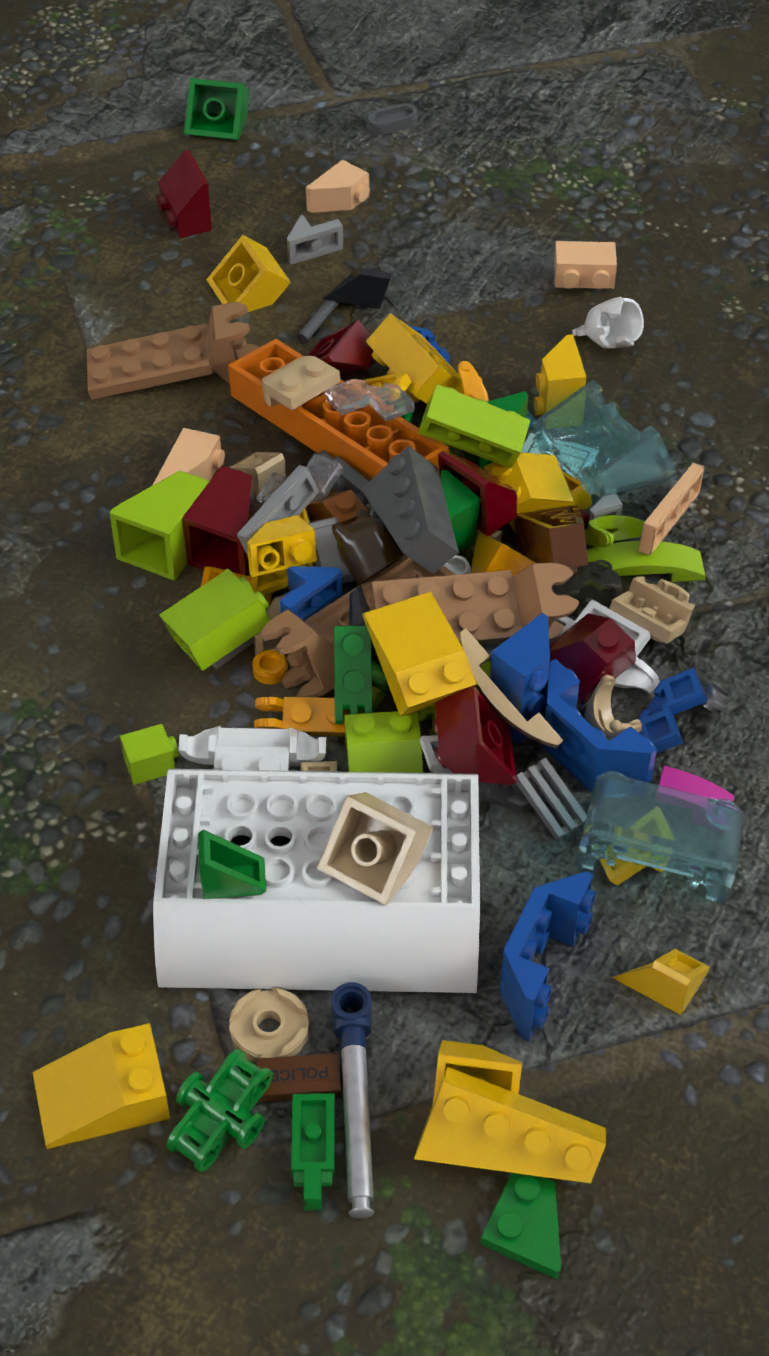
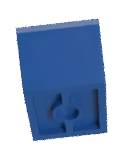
M556 659L552 660L549 663L544 719L562 738L563 742L557 748L542 744V748L591 793L645 797L648 795L657 749L651 740L646 736L640 735L630 726L608 741L604 733L589 724L576 708L580 683L576 674L571 669L565 668Z
M587 871L534 887L504 948L500 994L521 1039L528 1042L535 1028L542 1030L550 1010V1007L546 1005L553 988L547 985L549 968L532 962L535 953H543L549 938L573 947L579 933L586 935L592 921L593 913L590 911L596 897V891L591 890L593 874Z

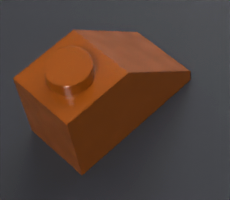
M352 490L332 493L309 503L306 507V510L315 521L337 517L338 522L344 526L357 520V511L364 509L369 513V510Z

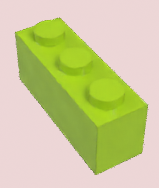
M437 384L428 400L418 433L505 467L512 468L521 454L530 420L521 417L516 412L503 410L490 405L485 400L474 399L459 393L453 388Z

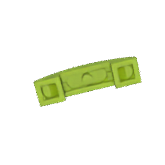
M640 541L613 543L609 547L587 549L588 565L577 567L578 572L573 573L569 580L572 588L604 586L605 577L669 573L671 582L702 581L705 580L706 575L699 550L681 544L661 541L654 552L647 555L639 552Z

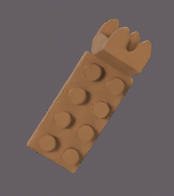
M236 302L212 306L208 324L188 326L182 329L160 332L154 335L87 349V381L91 400L213 374L212 370L230 384L228 364L259 348L254 344H246L244 336L250 331L249 324L230 322L248 313L247 306Z
M404 556L362 583L361 587L369 609L372 611L373 604L370 592L372 581L456 574L445 566H442L433 574L408 556ZM353 590L305 621L287 609L263 627L261 635L264 641L276 639L284 635L276 649L279 654H289L287 659L289 664L293 666L282 678L284 688L295 687L304 681L310 680L301 687L297 697H321L334 689L333 626L349 625V595Z
M558 563L532 564L515 576L512 575V570L372 581L370 585L373 610L431 591L460 644V632L465 628L480 645L503 643L541 613L548 616L549 641L554 640L564 629V625L554 620L570 615L579 604V600L568 595H556L553 593L552 586L564 584L573 576V572L569 567Z

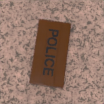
M338 1053L256 1059L259 1068H268L273 1071L272 1082L265 1094L258 1100L259 1103L293 1100V1094L334 1093L335 1097H341Z

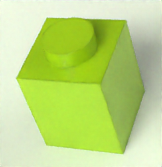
M163 724L120 735L123 758L133 785L167 776L169 769H175L174 758L179 757L177 743L174 736L167 737Z

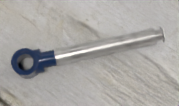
M349 982L340 985L333 992L331 1010L334 1033L341 1039L348 1202L353 1207L349 1211V1215L353 1218L363 1219L374 1214V1210L370 1208V1203L374 1200L365 1041V1037L371 1033L372 998L366 987L359 983ZM351 1006L361 1009L356 1013H346L343 1011Z

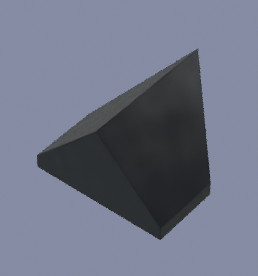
M352 268L351 274L322 299L380 309L390 282L391 273L364 268Z

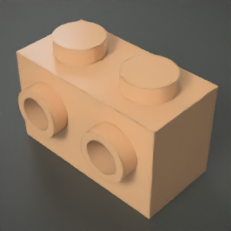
M556 241L554 256L555 288L614 289L617 269L615 242Z

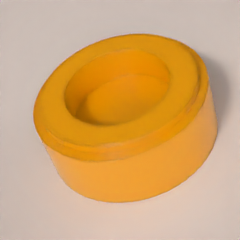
M277 650L262 651L253 659L254 677L263 684L273 685L280 683L288 671L286 656L279 654Z

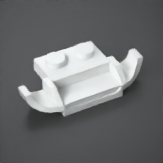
M593 599L588 603L576 621L567 616L554 620L564 625V629L559 635L561 636L588 613L610 618L635 641L636 662L615 679L614 686L639 688L651 695L659 684L660 680L653 669L637 657L650 640L649 631Z
M221 726L204 730L195 736L180 734L178 751L182 757L198 764L214 765V769L289 771V766L299 767L300 762H320L323 760L326 754V737L315 739L305 732L290 727L289 729L221 728Z

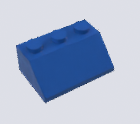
M541 613L491 653L490 679L527 722L538 712L544 717V707L547 700L546 689L549 679L550 648L548 616L544 613ZM510 726L512 741L519 745L527 736Z

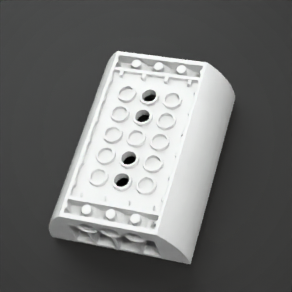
M169 769L167 772L153 901L154 951L158 987L335 990L344 983L354 982L363 985L368 991L477 993L480 928L478 774ZM367 792L434 827L418 865L387 905L317 869L348 795ZM204 829L227 841H231L233 837L238 835L248 836L251 839L250 842L240 847L264 857L266 892L256 896L203 899L199 870L198 833ZM276 836H286L291 840L284 846H275L270 843L272 838Z

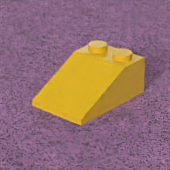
M431 591L363 613V619L400 717L435 706V702L477 685L464 649Z
M150 1023L110 1032L33 1072L47 1149L170 1119L166 1092Z

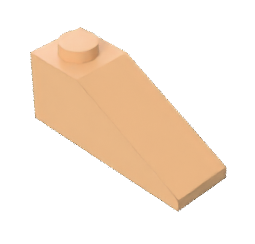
M183 428L153 485L179 470L210 481L215 471L224 463L225 452L221 450L220 436Z

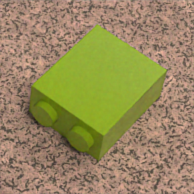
M226 569L159 614L172 639L202 671L261 632L263 627L271 621L266 612L270 606L264 596L259 591L254 593L244 576L238 578L229 569Z

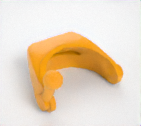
M468 361L460 362L458 364V373L463 394L488 402V393L483 385L482 378L479 377L471 363Z

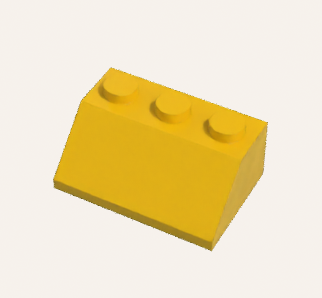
M390 313L366 340L368 345L374 350L371 356L382 366L386 367L387 365L390 368L387 371L388 375L400 372L408 374L412 382L404 393L415 403L421 400L427 404L437 384L453 388L463 394L459 374L424 336Z

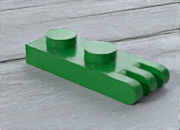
M366 625L333 626L335 724H343V710H349V714H358L357 709H363V714L372 713L371 637Z

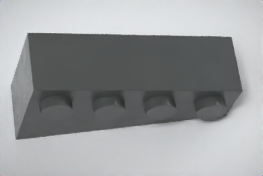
M408 446L399 455L393 456L387 466L361 490L403 554L434 574L459 551L437 466Z

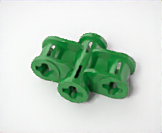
M236 1049L229 1054L209 1084L204 1081V1075L196 1071L183 1082L176 1096L177 1104L182 1107L189 1106L190 1109L174 1127L167 1140L166 1147L173 1153L180 1152L194 1162V1168L201 1173L211 1167L231 1136L237 1140V1146L246 1149L256 1140L264 1126L265 1117L259 1113L253 1115L250 1111L269 1088L273 1079V1071L268 1068H259L247 1060L245 1052L240 1049Z

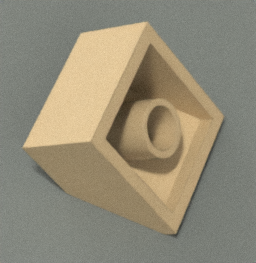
M367 792L348 795L317 869L387 905L418 865L434 827Z

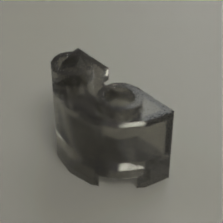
M596 560L588 562L586 566L577 567L578 572L573 573L569 580L564 584L555 585L554 593L556 595H568L579 600L576 610L567 616L572 618L577 617V611L580 608L586 607L592 599L609 609L612 600L622 593L623 580L617 572L612 570V565L608 561Z

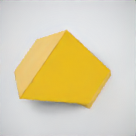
M673 949L652 963L611 978L681 1015L707 975L710 967L677 949Z

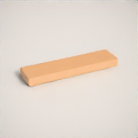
M692 463L643 524L639 552L647 555L652 554L699 495L704 466Z

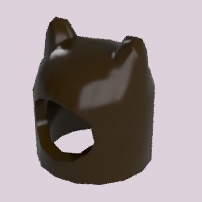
M364 509L357 511V520L347 526L339 522L332 525V531L337 541L338 555L358 586L405 556L384 523L378 518L371 517Z

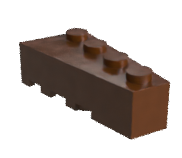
M578 504L517 513L514 524L518 553L537 563L565 565L573 573L578 572L577 567L588 565L584 522Z

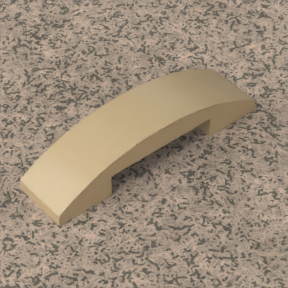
M466 628L460 632L461 646L464 649L477 683L476 687L510 726L534 741L557 748L563 742L562 738L539 712L528 722L481 669L489 661L490 655Z

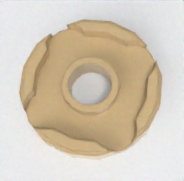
M272 988V991L253 990L239 999L230 1013L229 1034L233 1047L245 1052V1058L256 1064V1059L295 1056L302 1050L308 1040L310 1026L308 1013L305 1005L295 994L282 988ZM265 1019H274L280 1023L278 1029L272 1032H264L258 1027L260 1022Z

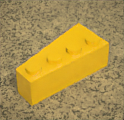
M447 1067L418 1142L414 1159L591 1183L606 1146V1128Z

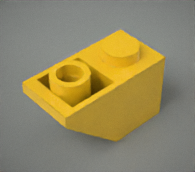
M298 515L266 522L247 542L249 569L252 577L317 561L315 529Z

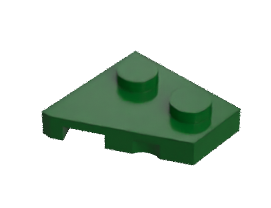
M511 1173L484 1230L480 1245L558 1280L561 1271L555 1181L546 1177Z

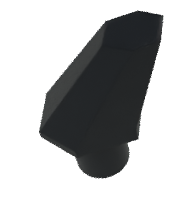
M361 585L349 595V625H366L362 615L369 612L370 609Z

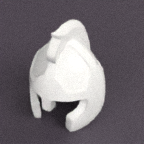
M612 298L591 308L585 324L572 330L573 336L588 335L594 343L607 349L634 346V341L642 334L644 327L643 314L640 306L633 299Z

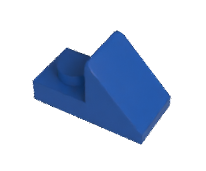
M289 567L287 570L290 591L280 600L281 613L288 609L305 621L343 594L342 571L337 567Z

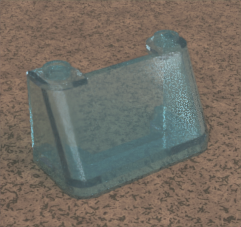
M594 380L531 423L536 434L533 441L543 454L548 451L551 455H555L558 461L579 479L582 487L590 496L595 493L598 497L664 483L676 475V469L659 432L651 426H648L641 432L635 429L619 415L612 402L606 404L601 394L603 390Z
M608 771L597 776L595 779L575 866L593 870L595 862L600 859H608L607 865L614 866L618 858L691 877L690 886L697 888L700 882L706 887L705 899L725 903L735 880L738 865L743 811L737 807L735 802L728 799L716 800L628 778L616 771Z

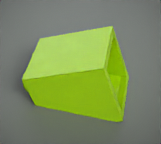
M179 470L114 507L110 511L116 559L175 581L187 565L182 517L210 481Z

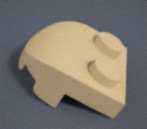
M314 356L297 358L261 379L264 401L270 407L281 403L293 410L339 383L340 371Z
M644 576L633 578L628 591L612 600L609 609L649 631L651 639L667 644L684 633L695 604L688 602L689 593L678 585L660 579L657 585L645 582Z

